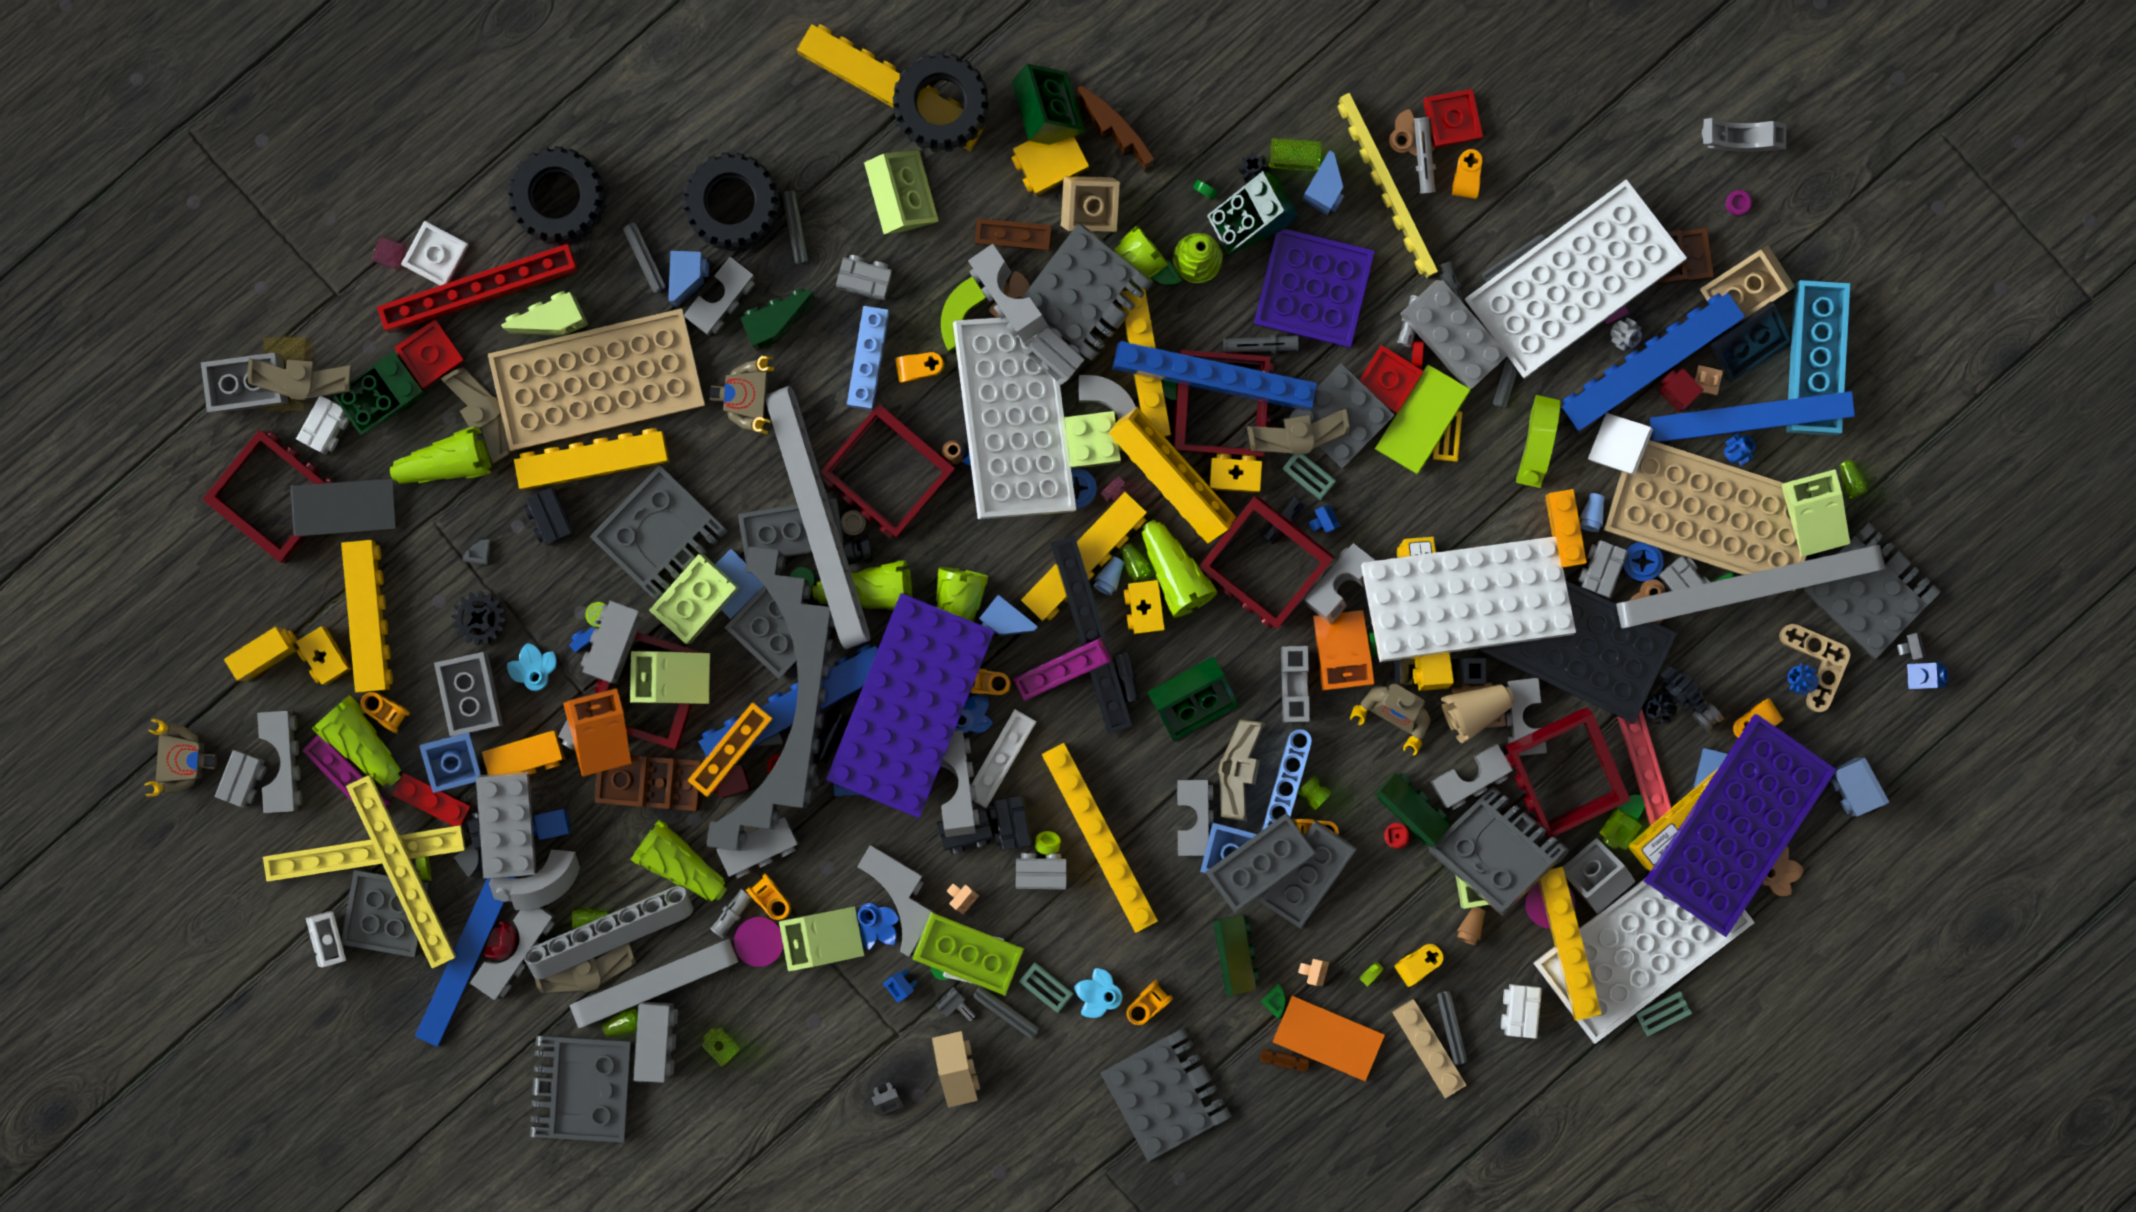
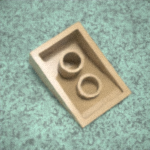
M1767 245L1702 287L1700 291L1706 300H1709L1719 292L1722 296L1729 293L1745 316L1738 322L1740 323L1770 301L1773 302L1795 286Z

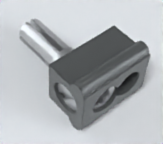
M954 986L936 1003L937 1008L946 1017L957 1009L969 1021H972L973 1019L962 1007L973 1018L976 1016L963 1002L965 998Z

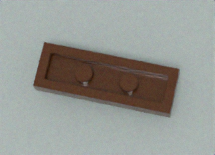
M977 218L975 244L987 246L993 244L998 247L1049 251L1051 225Z

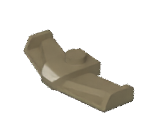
M249 358L247 378L248 384L288 396L291 399L305 400L307 398L350 391L352 366L348 365L313 372L314 363L311 361L287 360L286 369Z
M464 367L458 368L441 378L467 405V407L460 410V413L468 426H477L482 429L492 464L494 465L514 453L515 451L509 450L498 399L493 397Z
M1343 408L1313 423L1310 421V415L1284 419L1285 429L1247 426L1251 451L1301 455L1310 453L1312 449L1349 433L1350 427L1347 410Z
M1240 719L1226 752L1220 760L1218 773L1220 777L1221 817L1247 822L1245 784H1256L1260 761L1250 757L1261 731L1265 727L1263 722Z
M629 942L607 952L598 959L594 957L547 978H535V981L541 993L589 992L598 989L600 985L627 970L637 962Z

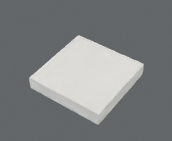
M424 221L401 265L441 286L450 283L469 244Z
M1606 413L1588 459L1592 462L1635 475L1653 429L1649 426Z

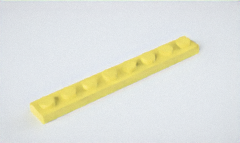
M1350 93L1340 97V105L1337 106L1339 113L1343 119H1348L1351 125L1348 130L1354 141L1358 140L1362 148L1359 150L1365 164L1369 162L1373 170L1370 172L1375 185H1380L1384 192L1381 195L1387 208L1391 207L1395 214L1392 219L1398 230L1402 229L1406 236L1403 239L1409 253L1413 251L1417 259L1414 263L1419 274H1424L1426 279L1435 275L1438 272Z
M371 775L347 785V790L431 968L456 957L454 950Z
M462 825L399 835L410 859L466 850ZM371 839L263 857L267 882L382 864Z

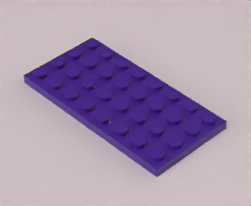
M900 593L826 780L920 818L995 630Z
M1754 714L1644 882L1722 936L1727 937L1837 769L1758 714Z

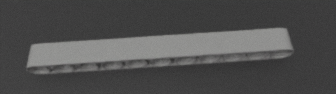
M786 386L766 394L765 400L837 634L842 646L848 649L869 641L870 633L796 395L790 386Z
M1875 545L1616 604L1621 628H1626L1885 569L1880 545Z

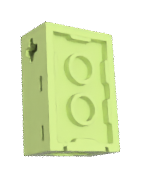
M699 554L649 611L684 643L691 644L737 593L740 587L705 555Z

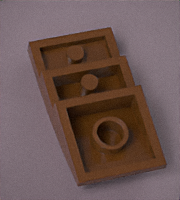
M1080 86L1077 97L1101 138L1104 139L1111 135L1123 156L1132 151L1144 172L1153 168L1154 158L1127 122L1101 98L1085 87Z
M1707 227L1688 231L1676 230L1667 232L1686 256L1687 260L1652 286L1714 278Z
M630 755L631 764L597 773L594 803L699 811L701 792L688 782V779L703 761Z

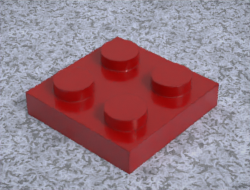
M1473 89L1435 95L1423 99L1426 116L1429 117L1430 134L1434 148L1478 140L1483 137Z
M436 319L394 347L423 389L465 361Z
M1381 345L1359 380L1392 412L1397 414L1423 373V370Z

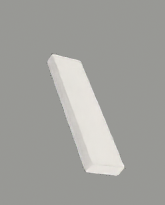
M1016 709L1013 711L971 784L976 789L977 801L975 802L985 808L989 805L1036 724L1035 720Z

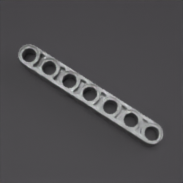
M672 887L528 949L524 955V960L535 978L544 979L681 921L692 914L693 905L683 887Z
M727 939L569 1006L578 1028H581L739 961L730 939Z

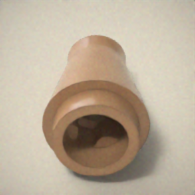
M950 440L942 447V457L949 464H959L964 459L966 448L962 442ZM951 447L958 449L957 454L951 455L949 453Z
M1472 907L1457 929V938L1465 943L1476 945L1477 940L1480 941L1486 911L1479 907Z

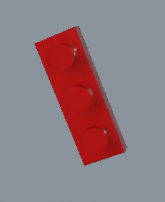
M407 773L402 774L392 794L452 826L463 825L472 807L442 791L433 793L431 785Z

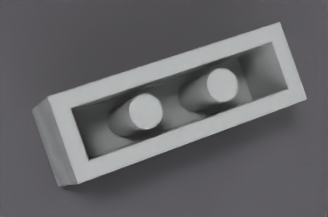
M787 817L779 819V823L774 826V830L760 828L748 834L746 844L741 847V851L722 848L716 850L728 876L730 877L735 874L736 878H740L750 873L749 867L758 864L759 868L773 862L772 856L780 853L784 857L795 852L794 846L799 843Z

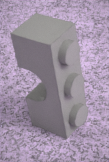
M731 257L728 258L715 275V278L725 287L723 298L716 303H709L698 296L683 315L708 336L712 332L714 334L719 332L724 325L722 321L728 313L730 315L733 314L740 304L738 302L739 298L743 293L745 295L749 294L755 286L753 282L755 279L754 275Z
M1354 543L1340 553L1339 560L1333 567L1330 566L1324 571L1320 582L1317 585L1311 586L1304 599L1308 607L1330 625L1347 607L1343 598L1337 594L1339 586L1343 582L1351 580L1364 587L1365 583L1361 565L1364 562L1375 561Z
M1308 646L1281 647L1283 722H1310L1307 686Z
M1538 678L1505 682V688L1509 687L1514 696L1512 708L1509 709V712H1505L1506 726H1511L1512 734L1511 737H1508V744L1541 729L1530 728L1523 721L1525 708L1530 704L1541 703ZM1546 741L1520 753L1519 756L1547 753Z
M1498 744L1474 756L1479 767L1478 775L1474 780L1465 782L1459 778L1454 769H1451L1430 781L1445 808L1451 806L1454 810L1466 803L1464 798L1473 794L1474 797H1477L1488 790L1486 787L1488 784L1495 781L1497 785L1509 778L1507 773L1513 770L1510 768Z
M1177 780V805L1191 806L1197 813V822L1193 828L1178 830V856L1205 855L1210 836L1208 825L1213 824V810H1208V800H1213V785H1208V780Z

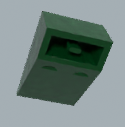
M1262 171L1210 212L1207 217L1227 255L1230 256L1282 231L1296 220L1299 215L1278 177Z
M800 288L793 291L790 298L782 300L779 297L769 301L768 307L760 310L758 307L744 312L745 316L741 317V321L751 345L756 351L777 343L782 339L815 299L811 289L805 290V288Z
M394 351L350 382V391L332 394L361 436L408 409L427 395L402 358Z

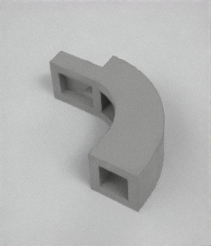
M1714 118L1704 119V127L1702 129L1703 144L1708 145L1709 149L1722 151L1754 152L1786 149V124L1776 121L1731 123Z
M1079 375V403H1101L1114 411L1117 420H1120L1136 408L1129 394L1115 382L1100 376ZM1119 446V452H1125V451Z
M551 850L545 866L535 875L526 878H491L489 886L494 900L512 901L515 910L535 909L557 900L566 893L574 883L580 870V865L575 852Z

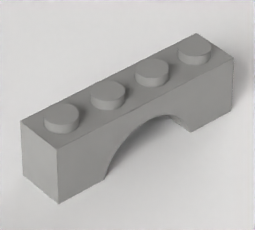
M993 244L968 260L973 268L969 271L977 284L982 281L985 287L981 290L989 302L993 299L995 300L997 305L994 306V309L1000 318L1006 317L1009 323L1006 326L1013 337L1019 335L1024 343L1048 327V324L1030 297L1013 299L1004 295L1006 280L1012 272Z
M293 711L257 713L259 738L270 742L277 749L281 761L280 770L275 780L262 788L263 813L299 811V806L302 805L301 791L297 790V781L300 780V767L296 766L295 756L299 755L298 741H294V731L297 730V717L293 716Z
M963 731L954 732L940 766L953 772L959 781L954 797L941 806L946 837L976 833L975 825L980 824L978 809L973 810L972 801H977L975 786H970L969 777H974L972 762H967L966 755L971 753L969 738H964Z
M543 907L520 910L513 920L518 928L520 937L519 946L515 954L505 962H484L470 984L493 1000L498 999L500 996L504 998L512 987L509 983L514 975L519 977L526 967V964L523 963L525 961V953L528 949L540 944L538 941L543 934L547 936L555 925L552 922L555 915Z

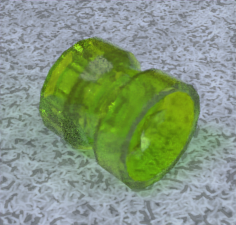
M1314 775L1297 792L1301 798H1308L1309 805L1314 810L1332 793L1327 787L1319 786V780Z

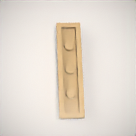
M1412 999L1392 1011L1444 1098L1465 1087L1466 1083L1415 1000Z

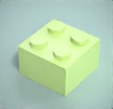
M1114 411L1064 417L1071 469L1120 463L1119 445L1109 435V431L1116 424Z

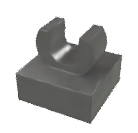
M1920 632L1907 635L1908 643L1897 645L1899 655L1911 653L1913 660L1926 656Z
M889 1082L886 1083L888 1090L880 1094L878 1088H874L875 1096L872 1097V1100L880 1116L904 1107L895 1088L893 1089Z

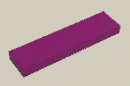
M1100 637L1014 677L1013 680L1025 701L1102 666L1112 659Z
M317 735L302 751L353 802L346 786L364 778V776L333 745H328ZM379 792L386 808H388L391 803Z

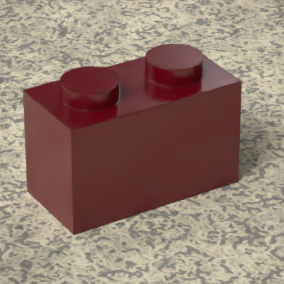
M1682 368L1677 372L1675 370L1669 372L1659 382L1662 386L1657 391L1679 412L1686 408L1704 389Z

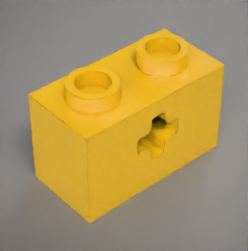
M1217 454V458L1211 459L1209 487L1212 490L1259 493L1262 461H1256L1257 457L1242 456L1241 460L1232 459V455ZM1234 467H1238V471L1243 472L1236 480L1233 479L1232 474H1229V471H1232Z
M1158 580L1128 584V590H1124L1125 605L1130 604L1131 614L1127 615L1128 629H1133L1134 634L1164 631ZM1144 600L1145 604L1151 607V609L1147 610L1146 615H1142V612L1136 609L1137 606H1140L1141 601Z
M321 626L296 641L299 647L296 651L304 662L308 661L312 668L309 672L316 683L320 682L322 685H328L352 670L327 627ZM318 652L326 653L324 657L325 662L317 660L320 657Z

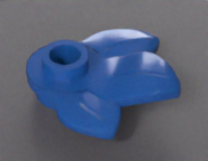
M977 694L967 699L960 716L966 723L964 725L957 724L955 731H963L964 734L969 731L982 733L991 727L993 722L984 715L989 706L987 695Z
M874 903L862 905L858 912V920L861 923L859 930L863 945L868 950L874 946L877 940L888 945H895L897 932L893 925L899 921L897 913L889 907L879 908ZM869 911L872 912L874 917L873 919L870 918Z

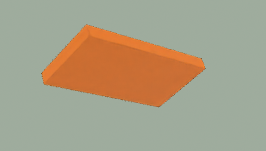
M1291 996L1272 1042L1366 1081L1385 1035L1295 996Z

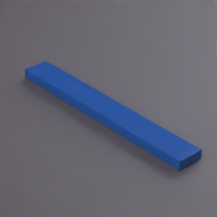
M1852 391L1651 417L1650 425L1653 429L1652 441L1659 443L1855 417L1853 395Z
M487 878L454 949L456 957L449 960L415 1034V1037L436 1047L439 1046L505 903L500 900H494L489 886L491 878Z

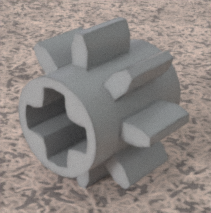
M1627 318L1625 322L1620 320L1611 329V342L1624 351L1627 349V346L1634 348L1641 341V327L1630 318Z

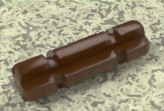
M1266 1049L1262 1050L1260 1062L1269 1065L1273 1063L1274 1066L1291 1070L1295 1068L1297 1071L1304 1073L1308 1071L1310 1063L1305 1058L1299 1057L1297 1059L1296 1056L1279 1052L1275 1054L1273 1051Z

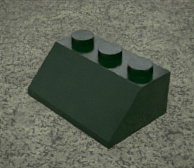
M1026 64L1011 83L1028 140L1051 145L1083 134L1085 127L1068 72Z
M1213 656L1147 692L1173 742L1239 707L1224 673Z
M1393 773L1373 795L1427 847H1433L1450 826L1446 822L1449 817L1439 808L1434 810L1428 804L1430 799L1422 791L1419 790L1416 793L1410 787L1412 782L1403 773L1399 776Z
M1242 914L1213 919L1226 995L1229 997L1256 990V984L1260 983L1258 969H1253L1251 959L1256 957L1253 944H1248L1247 934H1251L1249 919H1244Z

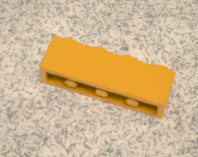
M752 702L688 779V782L706 797H709L774 718Z

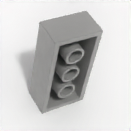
M1434 281L1400 313L1456 379L1467 388L1472 389L1508 356L1444 281Z
M529 771L478 775L476 777L483 877L497 878L535 875L537 870Z

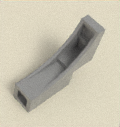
M870 845L857 867L874 877L893 899L902 924L900 952L909 957L912 952L915 953L930 913L936 912L910 897L911 894L917 895L924 884L920 881L923 875Z

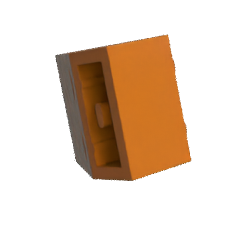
M1363 610L1340 613L1331 625L1319 615L1313 616L1322 691L1374 684Z
M617 689L563 703L582 776L631 764L624 714Z

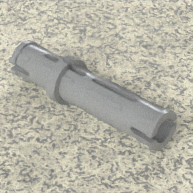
M1429 117L1413 118L1418 159L1416 171H1419L1420 193L1436 192L1434 183L1436 164H1433ZM1422 131H1424L1425 153H1423ZM1425 157H1426L1427 176H1428L1427 179H1426V175H1425V164H1424V158H1425Z

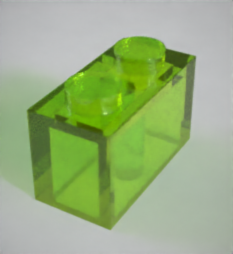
M1272 138L1270 142L1269 166L1270 168L1318 171L1320 168L1322 141Z

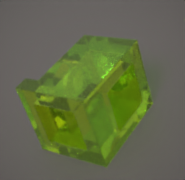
M1615 807L1612 809L1613 813L1600 833L1605 837L1603 839L1604 843L1614 849L1619 846L1626 851L1642 825L1635 818Z
M712 1027L702 1037L705 1042L701 1046L721 1067L742 1048L722 1027L717 1030ZM716 1041L723 1043L724 1047L722 1050L715 1048Z

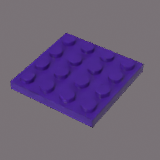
M1283 229L1276 233L1254 325L1351 348L1374 251L1288 229Z

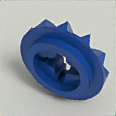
M1074 468L1071 469L1073 486L1075 478H1077L1080 486L1088 487V489L1080 491L1078 499L1074 495L1076 508L1078 509L1092 502L1096 495L1097 486L1095 479L1089 472Z
M1637 542L1627 549L1628 553L1623 566L1632 579L1640 582L1654 579L1661 572L1663 556L1657 547ZM1643 552H1645L1646 560L1654 563L1647 564L1643 572H1641L1640 564L1632 561L1639 560Z

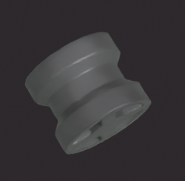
M1707 701L1708 706L1700 713L1695 711L1692 716L1702 728L1710 733L1713 730V726L1717 722H1722L1724 717Z

